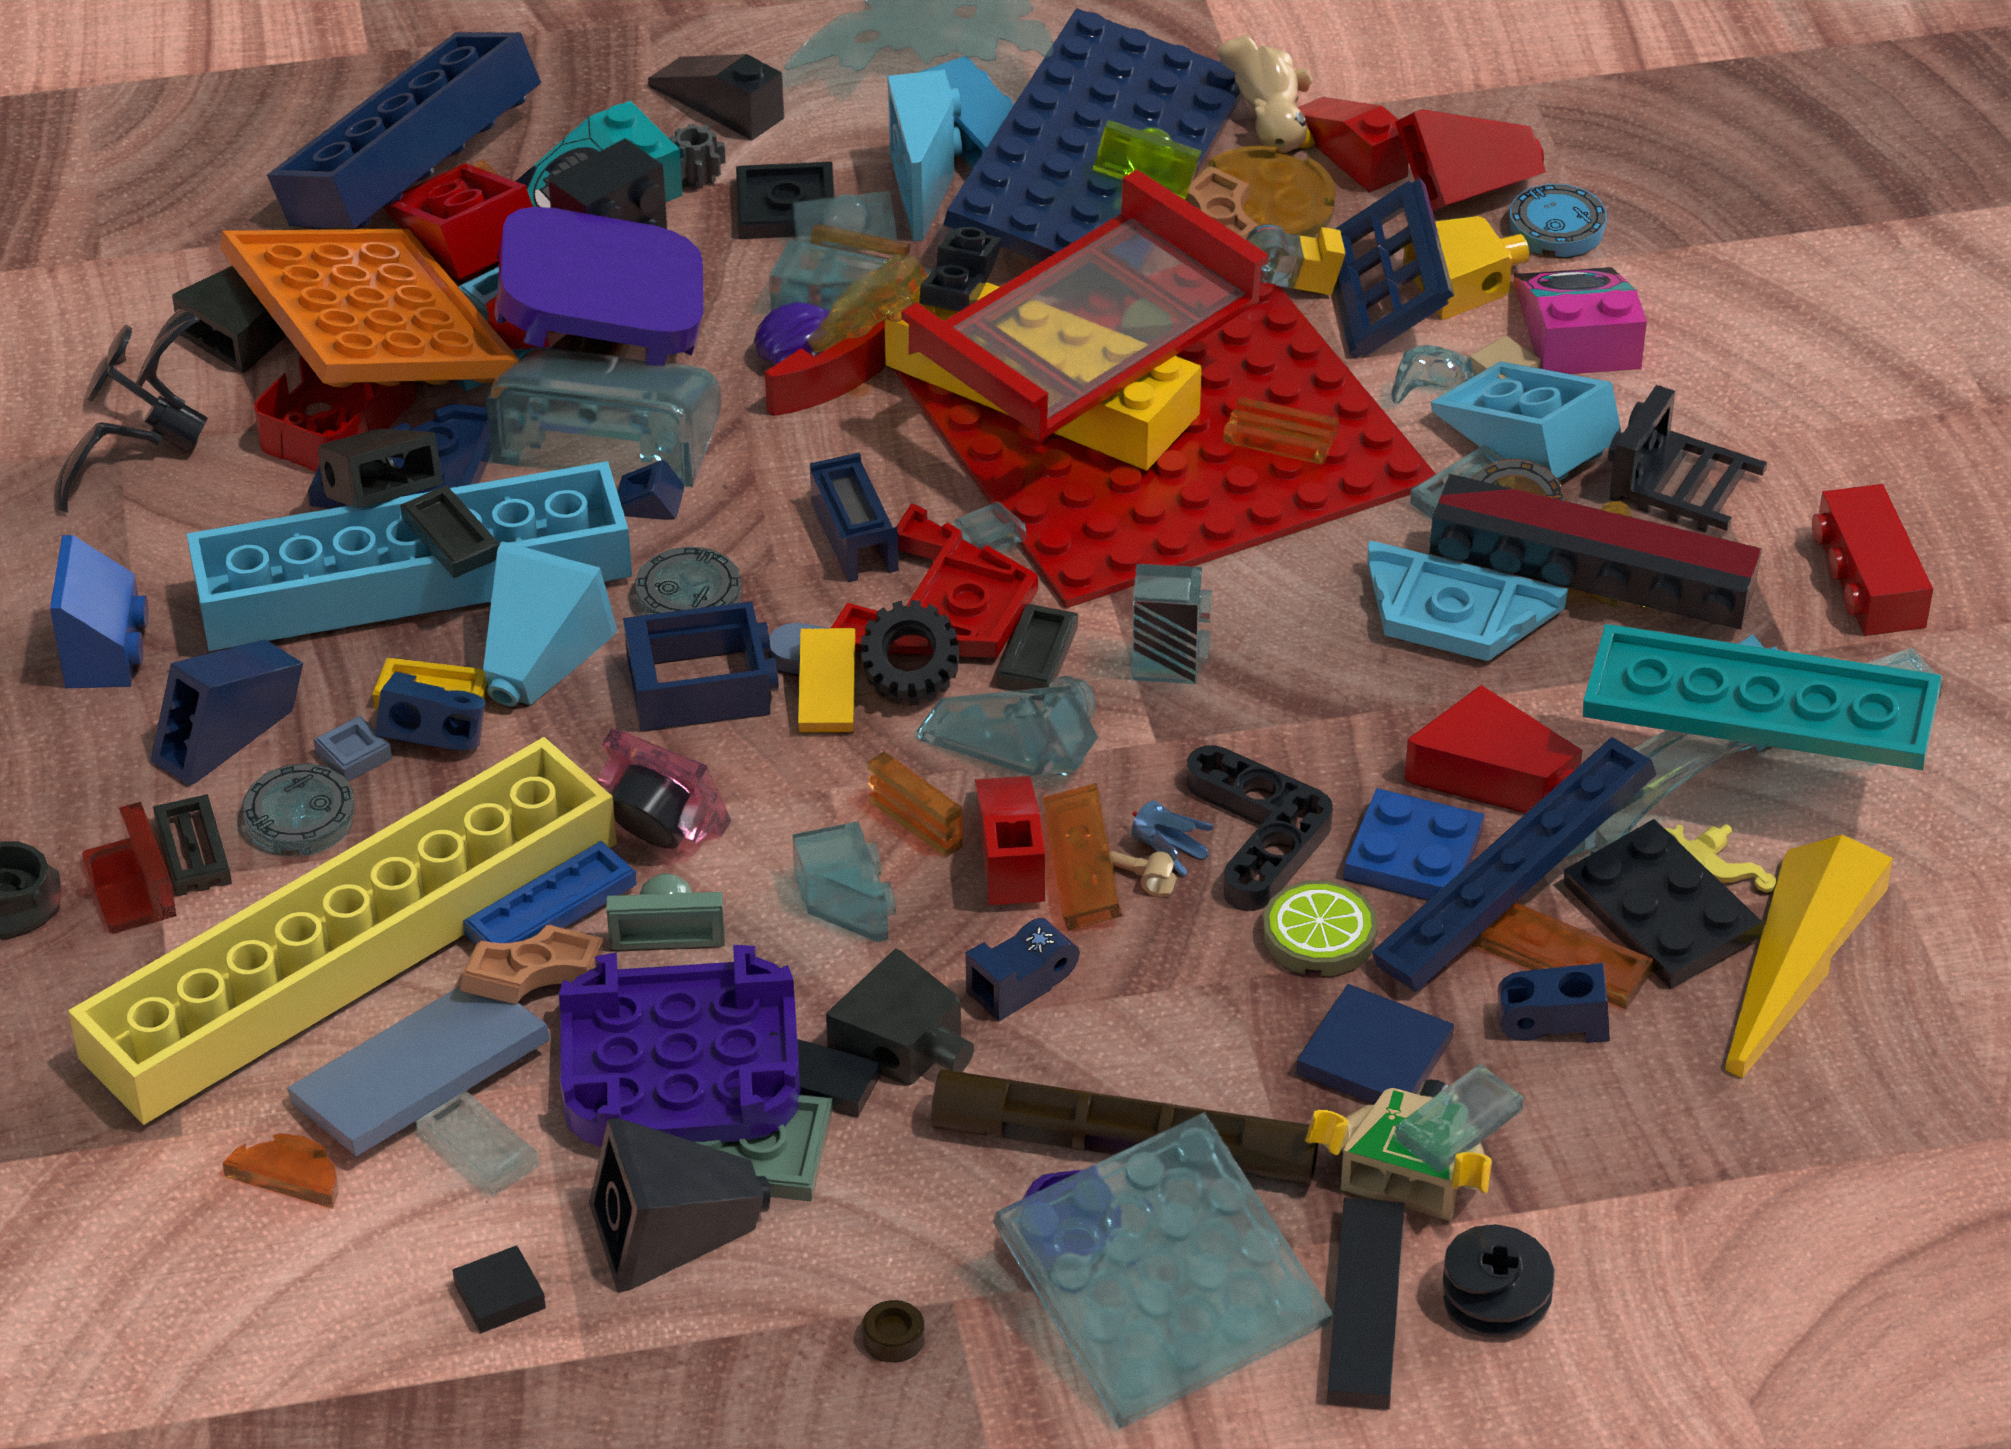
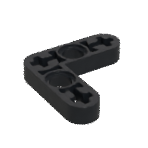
M1206 745L1190 753L1187 759V787L1190 792L1203 800L1260 825L1227 863L1224 869L1223 890L1224 898L1228 904L1236 909L1243 911L1263 909L1268 905L1270 899L1285 887L1329 835L1332 829V801L1321 790L1226 748ZM1254 788H1263L1273 793V795L1267 799H1253L1245 793ZM1298 817L1303 818L1300 822V829L1297 828ZM1282 843L1288 845L1293 850L1284 855H1275L1269 853L1264 848L1269 844ZM1257 869L1260 870L1259 882L1253 880L1257 876Z

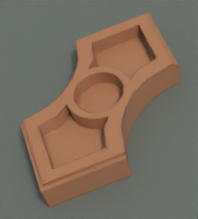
M1211 166L1182 189L1181 198L1255 245L1260 241V231L1257 232L1256 228H1259V224L1249 218L1242 209L1245 202L1250 198V184Z
M546 925L539 934L519 942L494 943L480 941V943H477L462 973L460 991L517 1005L518 1001L531 990L546 985L562 984L563 980L572 983L576 977L595 968V956L601 955L603 939L581 932Z

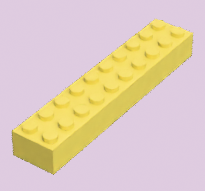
M542 737L68 1010L78 1059L145 1125L465 935L463 920L601 840L609 848L616 845L613 796L550 741Z

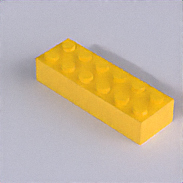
M922 281L884 318L886 366L1007 414L922 353L917 352L908 355L909 324L901 319V311L915 302L919 303ZM986 282L977 301L999 288V286ZM1031 299L991 323L1082 387L1149 346ZM922 305L943 321L958 313L957 311ZM974 334L968 337L1048 392V408L1065 398ZM1174 356L1054 433L1147 471L1200 414L1201 366Z

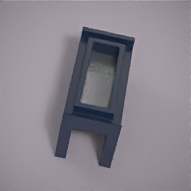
M860 452L809 463L811 503L847 581L858 580L857 548L876 545L888 573L899 571L898 526H892L861 462Z

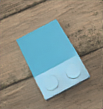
M945 69L887 76L889 154L913 241L924 240L954 178V156L962 155L960 131L958 127L953 125V118L961 117L960 94L958 88H950Z
M1502 361L1430 402L1433 413L1499 462L1506 460L1529 461L1545 468L1557 481L1566 478L1570 470L1583 462L1600 457L1604 453L1603 450L1610 446L1616 432H1621L1612 382ZM1502 373L1506 375L1507 378L1499 379L1498 375ZM1523 464L1522 467L1530 469L1531 465Z

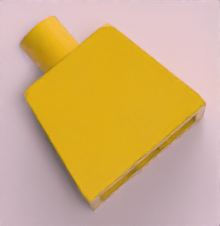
M1479 216L1435 221L1454 296L1448 299L1449 304L1436 311L1441 320L1505 297L1510 289L1511 267L1527 263L1529 260V248L1525 237L1522 234H1517L1500 239L1487 220ZM1412 243L1404 247L1403 266L1416 259ZM1421 275L1413 280L1423 292L1424 287Z

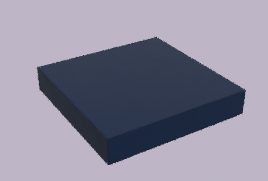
M1347 984L1298 1058L1296 1074L1372 1104L1377 1102L1385 1090L1391 1088L1417 1094L1421 1083L1427 1080L1453 1039L1454 1024Z

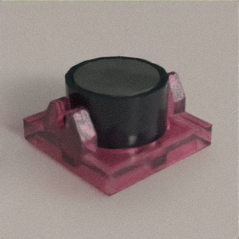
M617 728L610 729L602 742V746L608 756V761L601 771L598 784L613 796L614 818L621 827L652 845L666 849L677 847L683 837L698 843L709 832L721 837L723 836L731 819L707 765Z

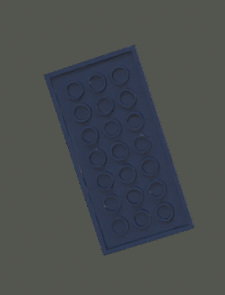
M1076 8L948 207L944 225L952 229L962 227L979 228L986 235L1000 237L1002 248L1042 262L1121 214L1123 177L1136 169L1181 197L1182 189L1196 178L1243 96L1235 81V73L1223 66L1221 61L1192 52L1185 46L1173 45L1152 37L1140 29L1128 28L1107 20L1100 14ZM1136 234L1108 251V253L1138 273H1141L1156 246ZM1092 263L1072 273V275L1127 296L1131 289Z

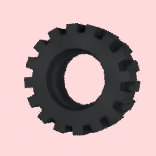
M911 600L910 606H903L902 601L892 603V610L887 612L883 607L876 612L877 619L875 621L869 620L865 626V636L861 637L860 646L861 660L866 678L870 685H874L875 691L880 696H890V700L893 703L900 705L902 700H908L909 706L919 705V699L926 698L927 702H931L937 699L936 692L941 690L945 693L950 687L951 678H956L958 672L959 644L955 629L952 628L948 617L945 614L939 615L938 608L931 604L927 608L921 607V602L917 600ZM906 635H917L926 638L933 647L931 660L926 666L918 670L903 671L895 668L890 664L887 652L889 646L896 639Z

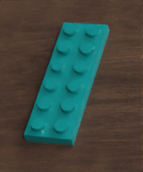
M1605 624L1583 700V717L1923 771L1941 689L1942 675Z

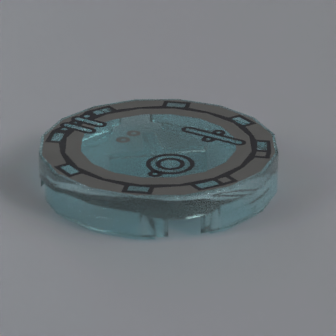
M689 546L669 549L648 560L638 572L635 580L637 604L642 607V614L650 615L740 603L742 583L738 567L727 556L712 549Z
M309 763L286 765L267 772L250 786L243 799V818L247 833L255 844L272 853L284 855L283 849L298 850V855L314 854L334 846L349 833L353 825L352 817L355 813L353 789L343 775L325 766Z

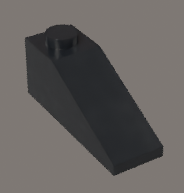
M748 54L679 57L648 78V86L750 140H754L784 119L782 72Z

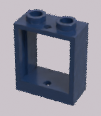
M752 601L623 618L626 658L640 731L771 714L769 692L779 690L777 667L774 658L765 659L764 657L765 654L771 653L767 622L757 623ZM736 652L744 653L747 667L746 672L658 683L654 663Z

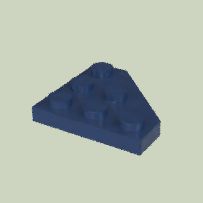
M452 403L435 410V419L411 428L406 422L392 428L395 430L432 432L436 435L443 485L408 495L431 492L445 485L449 488L478 484L503 427L502 410ZM391 457L395 465L402 468L404 459ZM319 465L308 489L310 506L328 509L348 506L326 496Z

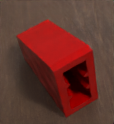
M1424 109L1415 111L1395 121L1414 180L1416 181L1420 178L1425 183L1432 212L1528 181L1546 173L1543 164L1544 151L1539 140L1534 137L1531 126Z
M1480 685L1407 739L1405 779L1414 785L1527 813L1581 765L1583 750L1488 688Z

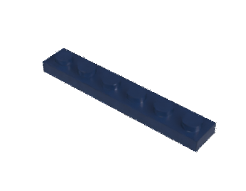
M1613 737L1607 740L1372 951L1377 967L1417 992L1656 776L1652 759Z

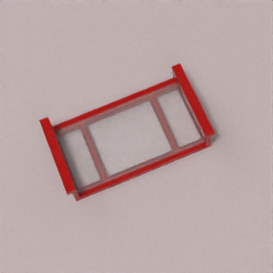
M1136 169L1123 177L1121 214L943 321L917 302L902 310L901 319L909 324L908 355L917 352L922 353L1032 430L1034 438L1040 442L1259 303L1261 267L1269 262V254Z

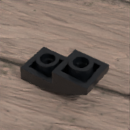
M975 227L953 228L938 246L936 267L920 285L919 304L959 312L976 302L1001 248V238L986 235L983 230Z

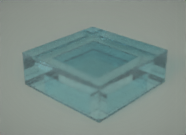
M999 502L990 504L954 521V526L962 530V539L979 549L988 545L999 552L1027 539L1025 523Z

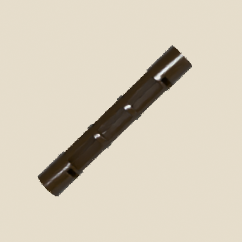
M940 1069L932 1100V1128L984 1136L987 1133H995L997 1138L1223 1171L1239 1175H1246L1247 1172L1257 1173L1259 1178L1312 1185L1316 1168L1319 1143L1309 1144L1305 1142L1310 1124Z

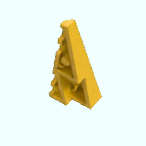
M1843 834L1788 849L1782 861L1727 1057L1726 1071L1743 1078L1829 974L1832 956L1887 891L1893 861L1892 857Z

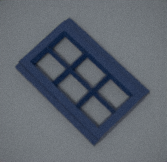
M1420 178L1413 183L1408 180L1335 228L1341 232L1346 254L1334 290L1348 350L1354 358L1362 354L1367 356L1449 304L1448 299L1454 296L1426 185ZM1404 211L1408 226L1385 240L1382 225ZM1374 231L1377 246L1355 260L1352 245ZM1412 243L1416 259L1394 273L1390 256ZM1382 262L1385 279L1363 293L1359 276ZM1421 275L1424 291L1402 305L1398 289ZM1390 295L1393 311L1371 325L1367 309Z

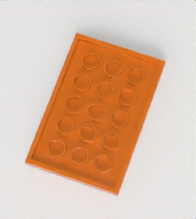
M410 229L222 231L220 250L323 383L334 387H349L355 382H375L385 386H396L401 381H424L430 384L442 385L448 383L449 380L471 379L479 383H493L500 378L517 377L519 358Z

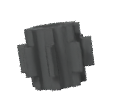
M687 124L688 127L678 128L674 131L675 136H671L670 140L680 149L682 186H696V189L703 188V185L713 184L716 181V176L721 175L720 165L726 163L725 143L717 142L716 133L710 131V127Z

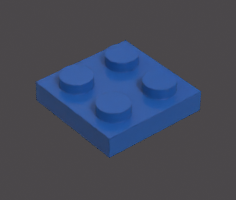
M1376 788L1345 862L1344 880L1430 900L1470 864L1483 832L1485 814Z

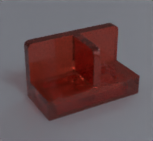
M141 801L119 807L124 840L87 849L82 852L83 862L108 931L112 934L177 916L170 876Z

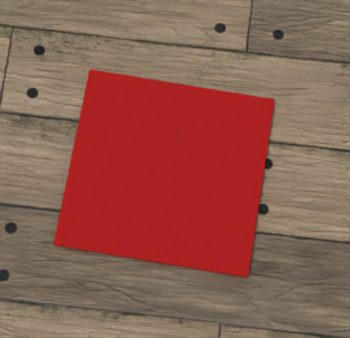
M1183 264L1145 276L1199 313L1229 295ZM1263 266L1261 267L1259 303L1175 355L1201 366L1200 414L1147 471L1055 433L1039 442L1034 438L1032 430L1012 416L892 368L1066 608L1439 486V476ZM1106 288L1057 304H1051L1049 307L1122 335L1123 316L1133 304L1144 298L1132 290L1127 296ZM1171 317L1172 330L1182 325V323ZM1144 341L1141 343L1150 345L1155 341Z

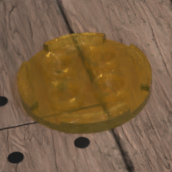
M1248 146L1223 152L1209 159L1208 166L1197 175L1198 177L1212 166L1250 184V198L1245 202L1242 209L1249 218L1259 224V227L1267 228L1260 231V241L1255 244L1260 249H1277L1297 245L1299 236L1313 238L1319 234L1321 227L1326 228L1334 215L1336 189L1333 179L1326 169L1310 157L1303 161L1292 156L1277 153V147Z

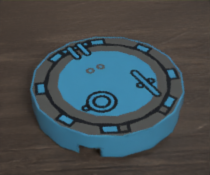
M1544 184L1530 187L1516 196L1510 205L1509 232L1511 235L1522 234L1527 241L1529 251L1537 254H1542L1543 249L1555 251V257L1580 255L1595 248L1603 239L1607 223L1606 208L1599 198L1585 189L1568 184Z

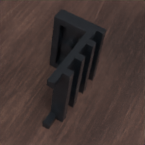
M1656 385L1644 403L1638 401L1635 404L1629 418L1628 427L1624 433L1617 431L1611 441L1608 450V461L1613 462L1609 500L1619 503L1624 496L1639 501L1638 510L1648 513L1651 507L1654 506L1668 511V520L1678 522L1680 517L1683 516L1697 521L1698 530L1707 532L1709 527L1713 526L1727 531L1731 525L1732 517L1719 513L1744 473L1748 471L1763 476L1766 471L1767 462L1671 431L1675 391ZM1691 452L1700 455V458L1675 496L1671 497L1662 494L1661 492L1687 453ZM1717 461L1730 465L1703 507L1690 503Z

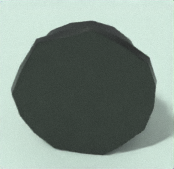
M20 841L0 842V939H9L30 932L45 924L59 912L61 884L59 871L47 864L43 853L35 847Z

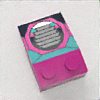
M1613 267L1514 274L1515 288L1535 355L1541 359V369L1566 374L1642 369L1647 325L1646 317L1637 290Z

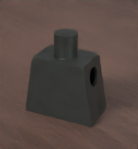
M233 265L172 295L174 312L178 309H183L201 319L189 326L180 335L241 373L249 370L286 337V334Z
M375 429L324 443L318 447L326 496L353 508H363L443 485L436 435L432 432ZM391 457L404 459L402 468L395 465Z
M897 948L886 956L826 1013L827 1047L880 1061L881 1075L903 1084L915 1083L934 1063L947 1070L962 1072L970 1063L974 1053V1044L960 1036L961 1002L958 996Z

